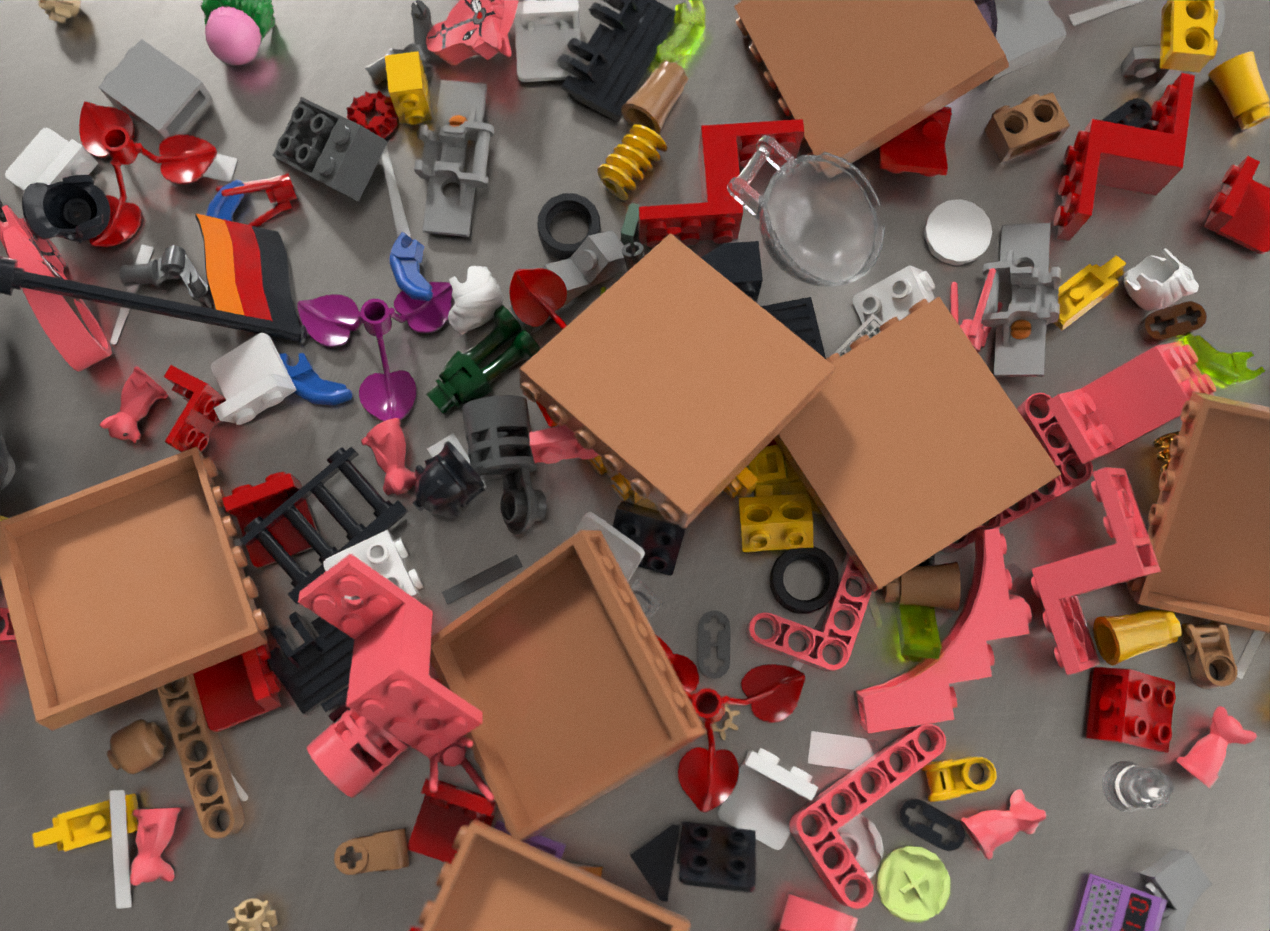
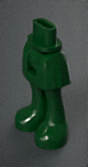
M504 305L498 307L494 312L495 327L490 334L467 352L457 351L449 359L439 374V378L435 380L437 385L426 394L443 414L454 405L459 408L462 404L465 405L470 401L490 394L493 391L491 383L499 375L524 359H531L541 350L538 343L526 330H522L518 321ZM515 338L512 345L483 369L478 366L498 348Z

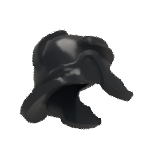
M91 175L69 176L62 178L63 181L51 185L36 182L28 185L23 191V215L30 231L37 238L45 240L60 237L82 243L85 240L98 236L108 226L111 213L110 205L104 192L99 187L93 185L95 183Z
M450 441L444 443V448L439 454L425 460V468L421 464L415 467L416 500L412 503L420 513L425 509L432 514H442L451 519L460 514L459 507L465 509L476 496L486 490L483 487L484 482L456 447Z

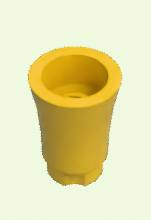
M1253 51L1233 57L1208 73L1209 78L1228 105L1234 120H1238L1241 130L1254 127L1270 118V99L1261 80Z
M1150 609L1119 616H1099L1094 621L1093 634L1100 655L1105 662L1114 666L1131 657L1177 642L1178 637L1181 636V626L1174 612L1163 609Z

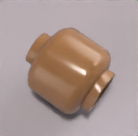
M139 719L111 735V749L107 751V757L116 770L122 768L125 772L134 775L163 758L167 740L158 724Z

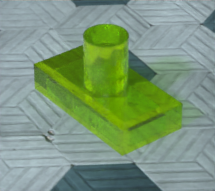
M897 604L896 615L901 656L909 662H919L922 657L939 659L941 643L934 607Z

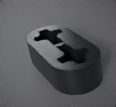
M1133 98L1103 118L1102 121L1144 128L1150 121L1153 112L1148 102L1140 98ZM1138 112L1140 114V117H1135L1130 122L1126 119L1130 113Z
M916 798L906 799L899 804L896 817L900 826L905 830L945 851H955L964 843L965 830L962 824L955 818ZM918 805L920 807L918 813L928 819L926 825L916 821L910 825L908 823L910 817L905 814L908 808L915 809ZM937 824L947 828L951 824V832L955 835L954 840L946 839L942 843L943 836L933 830L934 825Z

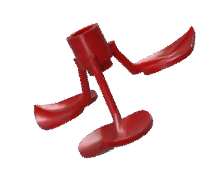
M84 101L79 119L81 143L92 156L98 158L111 156V164L115 170L120 192L119 199L112 195H105L110 205V220L108 226L101 234L89 239L90 244L95 247H110L121 244L130 239L141 225V209L134 203L126 202L127 193L121 165L132 164L136 160L138 153H141L153 162L161 163L160 171L166 180L174 184L186 185L197 181L206 173L217 156V149L208 141L195 136L173 135L160 143L159 152L161 156H156L146 150L141 143H134L132 138L135 125L126 112L117 108L100 106Z
M544 268L518 269L515 271L509 285V298L517 317L527 325L538 327L544 324L550 316L563 330L567 325L555 313L556 310L565 304L567 298V288L562 278L555 272ZM536 401L548 426H557L558 424L548 415L547 409Z
M674 654L676 659L671 666L689 701L692 702L697 716L705 722L704 726L709 745L708 750L702 747H695L689 750L681 758L678 766L679 783L700 812L706 813L722 805L734 791L739 779V764L735 755L726 749L715 751L713 723L722 719L725 714V706H747L751 704L752 712L759 720L769 723L781 722L787 719L798 705L806 680L803 672L790 666L779 664L757 666L747 672L741 681V688L748 697L746 699L729 698V696L721 697L717 691L710 688H704L696 694H691L699 686L700 676L697 666L688 657Z

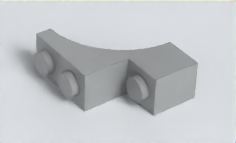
M612 230L589 235L571 258L543 266L544 269L551 270L559 275L566 285L567 298L565 304L560 309L591 287L613 278L625 265L622 255L624 245ZM511 306L510 310H511V311L513 312V314L517 317V315L515 314V312L513 311V308H512V306ZM517 317L529 334L538 332L544 325L533 327L525 324Z
M1173 849L1140 873L1147 883L1144 886L1145 891L1148 894L1167 900L1159 931H1185V925L1193 905L1200 895L1212 885L1190 852Z

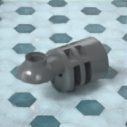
M497 395L470 401L462 406L470 465L482 480L502 479L504 490L500 502L502 517L511 533L514 535L522 534L535 521H541L547 509L544 493L541 490H534L531 482L530 473L537 468L530 447L529 432H531L527 399L516 395Z

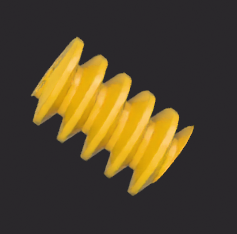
M632 126L630 133L622 138V144H618L614 148V154L607 156L606 164L598 167L597 173L600 180L613 195L623 201L627 200L628 195L624 188L631 191L636 189V184L632 178L643 181L644 174L640 168L648 172L652 170V164L648 158L655 162L659 161L661 158L656 149L666 152L667 145L665 141L655 131L646 126Z

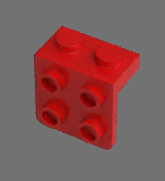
M1247 156L1238 166L1232 164L1222 179L1224 186L1221 192L1216 194L1208 208L1211 213L1204 227L1262 255L1270 250V188L1252 179L1260 161Z
M278 472L265 478L266 482L256 486L251 484L239 486L231 491L232 495L222 498L226 512L237 517L242 535L245 536L247 533L243 529L259 516L264 520L302 488L300 480L291 473ZM305 499L296 508L317 531L307 499ZM286 517L268 530L290 556L312 549ZM258 540L251 545H246L251 562L255 567L262 568L276 563Z
M267 644L193 673L207 726L211 731H222L281 707L277 693L281 691V687L275 672L270 671L267 660L271 658Z

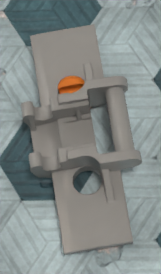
M441 80L435 131L429 130L427 125H420L418 136L424 142L422 160H415L414 172L420 178L429 180L423 233L470 236L474 193L476 192V187L483 188L488 186L489 178L486 177L490 137L494 135V126L483 123L487 84ZM469 141H476L473 173L464 172L466 149ZM449 182H455L460 185V192L455 197L449 198L442 193L443 187Z
M1050 223L1002 225L1000 262L983 265L982 273L986 276L985 281L991 268L996 269L992 288L981 319L983 326L996 327L994 377H1044L1047 324L1057 322L1060 312L1058 293L1061 282V269L1053 267L1051 268V273H1049ZM1026 261L1032 263L1034 268L1032 266L1022 268L1016 266ZM999 278L1000 282H1012V303L1009 304L1007 312H998Z

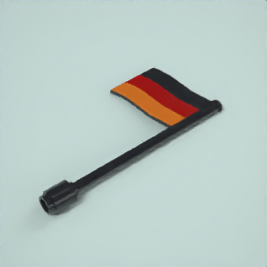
M195 214L204 241L206 281L214 309L24 272L23 268H18V260L0 256V294L11 296L14 289L21 290L22 287L257 334L265 333L273 337L298 341V344L304 343L307 338V328L303 324L300 327L291 298L287 254L278 231Z

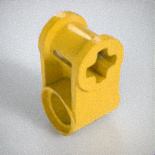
M964 757L954 760L934 761L921 768V771L926 772L931 793L927 796L929 802L953 799L964 794L987 790L993 786L997 778L994 765L983 757ZM975 763L980 764L984 770V777L977 784H974L968 776L969 768Z

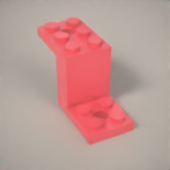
M1182 341L1154 346L1083 388L1058 394L1046 402L1082 464L1110 454L1180 417L1183 405L1187 400H1190L1193 391L1214 396L1213 393L1216 392V387L1207 374L1202 375L1195 364L1198 362V358L1191 346L1188 344L1183 345Z
M1106 467L1092 473L1095 481L1091 482L1093 494L1099 503L1103 502L1107 514L1103 518L1106 531L1111 538L1115 537L1117 543L1032 569L1034 575L1031 578L1032 588L1035 595L1042 599L1045 608L1043 621L1046 629L1050 633L1053 632L1057 647L1054 648L1055 657L1059 666L1065 668L1067 675L1082 672L1100 664L1077 596L1161 572L1126 470L1123 468Z
M351 553L300 591L298 603L354 639L346 703L348 708L428 758H431L482 724V711L429 677L433 611ZM357 595L360 597V599L350 600L345 598L344 596L353 597Z

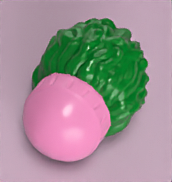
M203 0L201 9L205 16V36L211 52L218 59L230 65H244L251 62L255 58L264 37L275 26L276 18L273 16L274 6L272 5V0Z

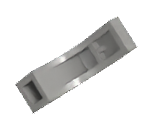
M1215 0L1214 9L1218 10V20L1214 28V39L1217 42L1221 37L1225 23L1223 0ZM1160 46L1133 47L1121 63L1123 75L1147 77L1155 74L1156 85L1173 83L1181 73H1191L1190 71L1160 69Z

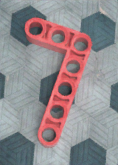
M1045 393L1032 394L1018 406L1017 410L1061 475L1046 484L1048 487L1047 495L1040 493L1038 490L1032 492L1018 501V511L1007 508L991 518L988 525L990 527L1001 528L1081 485L1092 475V462L1082 464L1046 402L1051 399V396ZM1030 405L1037 407L1041 411V418H1036L1031 414L1029 410ZM1048 435H1053L1058 439L1059 448H1054L1049 444ZM1067 464L1072 465L1076 469L1077 479L1067 474ZM974 530L959 538L958 544L952 543L940 551L953 553L975 542Z
M847 552L839 574V586L834 597L830 600L820 631L772 613L763 612L757 614L749 621L746 629L747 637L751 643L758 647L822 671L831 672L841 669L850 658L872 589ZM854 579L860 583L862 592L859 597H853L848 594L845 587L847 580ZM837 612H844L849 616L851 624L847 631L836 627L834 616ZM763 620L770 623L773 632L769 639H761L755 634L754 627L757 621ZM791 633H799L805 638L806 647L802 652H796L790 648L788 639ZM826 645H832L839 651V660L835 665L828 664L823 659L822 652Z
M925 724L909 729L791 816L789 829L792 836L839 904L851 908H863L872 901L874 890L870 879L836 830L944 751L946 737L938 726ZM922 732L926 733L931 740V746L928 751H924L919 745L918 738ZM894 752L901 756L903 761L902 769L899 772L894 771L890 765V757ZM865 773L870 774L874 780V789L871 793H866L861 787V778ZM835 794L841 795L846 802L845 810L840 815L836 814L831 807V801ZM807 815L812 816L817 823L816 831L811 836H807L801 828L802 820ZM829 847H833L838 854L837 864L832 868H828L823 861L824 852ZM854 879L859 885L860 892L856 899L850 901L845 894V887L850 880Z

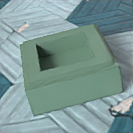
M634 203L629 205L621 229V242L624 246L631 243L632 249L638 235L639 207H642Z

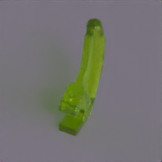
M689 0L692 8L691 11L688 9L687 2L679 3L675 6L674 23H676L674 33L657 48V53L655 54L657 63H662L663 61L677 62L692 51L705 29V8L702 0Z
M1190 333L1183 337L1184 345H1190L1197 355L1198 362L1195 363L1196 366L1203 373L1228 385L1247 383L1265 372L1262 366L1254 371L1247 368L1246 361L1254 356L1251 351L1219 352L1200 335L1194 336Z

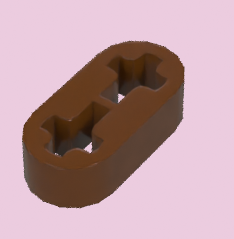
M1193 301L1183 302L1154 311L1141 321L1139 334L1145 342L1153 345L1191 335L1206 323V311L1200 304ZM1184 314L1194 317L1192 323L1190 321L1178 323V319ZM1153 323L1155 325L1167 323L1168 327L1159 332L1158 330L1152 331L1150 326Z

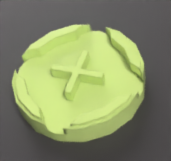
M903 846L892 850L882 859L876 872V890L881 903L894 916L906 922L921 923L939 914L945 908L949 899L951 879L944 864L936 854L920 846Z

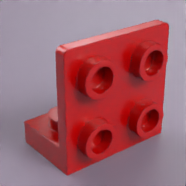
M951 107L941 108L879 146V167L891 173L915 172L927 177L947 175L948 162L945 142L952 116Z
M170 365L163 377L174 384L171 390L184 397L183 399L188 403L167 436L165 443L179 452L195 447L200 452H203L209 442V433L215 424L221 422L214 408L225 402L226 399L206 382Z
M1094 667L1086 738L1128 744L1152 751L1168 753L1172 739L1173 707L1176 701L1175 682L1132 669Z
M426 778L421 793L425 794L407 848L410 851L452 865L455 854L459 851L453 848L460 829L463 825L470 827L471 822L475 820L492 827L498 809L495 799L489 802L483 794L439 779L437 791L431 792L430 778Z

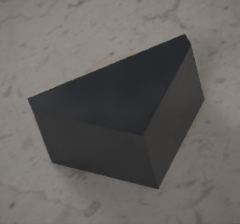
M674 822L668 824L630 852L631 858L659 900L668 902L680 824Z

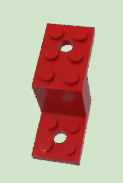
M1181 73L1172 85L1166 87L1161 99L1153 103L1151 107L1153 114L1150 119L1153 121L1152 130L1091 119L1083 131L1079 130L1072 146L1068 145L1063 158V165L1067 166L1066 175L1062 177L1058 192L1063 198L1062 205L1058 207L1054 218V226H1058L1056 239L1070 241L1092 216L1096 184L1157 196L1182 170L1195 75Z
M803 119L701 125L698 164L702 203L639 207V243L654 248L670 233L685 246L696 245L700 241L712 240L714 243L724 244L731 242L733 239H738L743 217L739 165L748 168L754 167L759 163L786 165L796 161L804 135Z

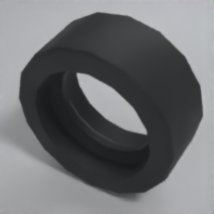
M562 193L548 200L541 208L537 224L538 235L543 248L552 257L565 260L571 258L589 235L601 233L600 215L596 206L586 197L576 193ZM564 211L581 213L587 218L589 223L587 236L582 241L574 244L560 243L551 235L550 223L552 219Z
M815 546L813 548L787 549L775 561L770 572V588L775 600L783 608L794 613L809 614L822 609L834 597L839 586V575L834 560L824 550ZM798 559H808L815 562L824 574V586L821 593L810 600H799L792 597L786 591L783 583V574L786 567Z

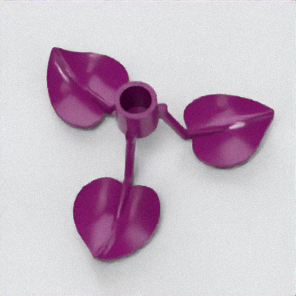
M428 282L432 286L433 293L432 299L428 302L413 300L401 291L394 300V308H389L380 299H371L362 305L361 312H359L357 305L351 298L344 295L331 294L311 300L298 301V312L302 324L307 328V333L313 340L323 346L338 347L344 345L349 340L350 330L358 331L362 324H364L365 330L370 335L376 336L384 374L373 373L363 380L359 388L360 402L370 415L382 422L393 418H399L401 421L408 415L415 403L417 396L416 383L410 373L405 370H397L390 373L383 335L387 334L392 327L391 318L399 323L407 321L410 329L417 333H432L441 329L448 321V313L451 310L453 289L450 283Z

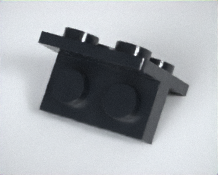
M621 501L617 506L612 527L644 550L645 555L638 567L666 575H673L686 528L683 529L678 523H670L657 510Z

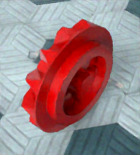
M365 90L364 95L358 98L353 97V103L350 107H346L347 119L363 126L383 139L388 137L398 124L399 119L391 97L383 95L379 90L377 93H369ZM376 106L379 117L373 116L368 124V119L364 113H370L372 108Z

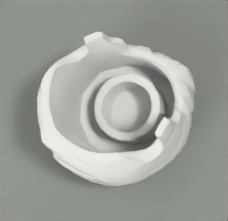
M1166 248L1161 250V252L1167 259L1150 255L1134 268L1125 272L1124 284L1129 296L1145 311L1160 310L1174 304L1183 296H1189L1198 291L1199 285L1194 279L1192 270L1184 266Z
M486 266L469 267L465 283H460L455 276L449 279L453 289L452 297L455 304L448 313V321L460 335L490 321L494 317L495 310L502 305L504 296L501 287L497 284L496 279L492 277V273Z

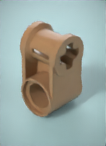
M1214 620L1200 625L1183 623L1181 625L1180 639L1187 656L1193 682L1198 687L1208 690L1232 684L1236 680L1238 673L1226 624ZM1210 664L1214 665L1218 670L1217 680L1213 679L1209 673Z
M405 828L377 832L342 843L337 848L334 856L337 869L346 875H355L373 871H390L410 866ZM352 846H354L355 852H361L362 859L356 862V866H354L353 860L346 859V853L352 851Z

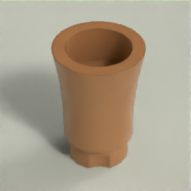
M663 61L652 72L642 87L621 107L625 120L631 126L643 125L659 135L667 116L683 93V88L688 82L685 70L675 62Z
M958 562L913 567L883 586L884 602H898L899 605H918L958 611L961 594Z

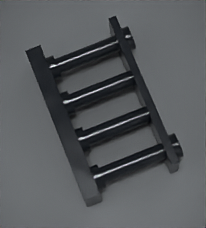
M352 446L348 450L341 447L326 460L330 465L264 520L259 516L243 529L247 534L240 541L244 545H251L258 540L293 580L290 584L294 589L288 595L296 605L300 604L298 603L300 591L326 572L323 565L325 559L390 529L409 512L399 500L394 504L389 500L385 501L353 465L351 461L359 454ZM339 471L342 472L375 510L373 515L376 519L367 527L362 523L358 524L324 486V483ZM311 494L319 500L347 532L346 538L349 542L340 550L335 546L331 548L296 508ZM284 517L287 518L320 556L318 561L322 565L314 572L303 571L268 531Z

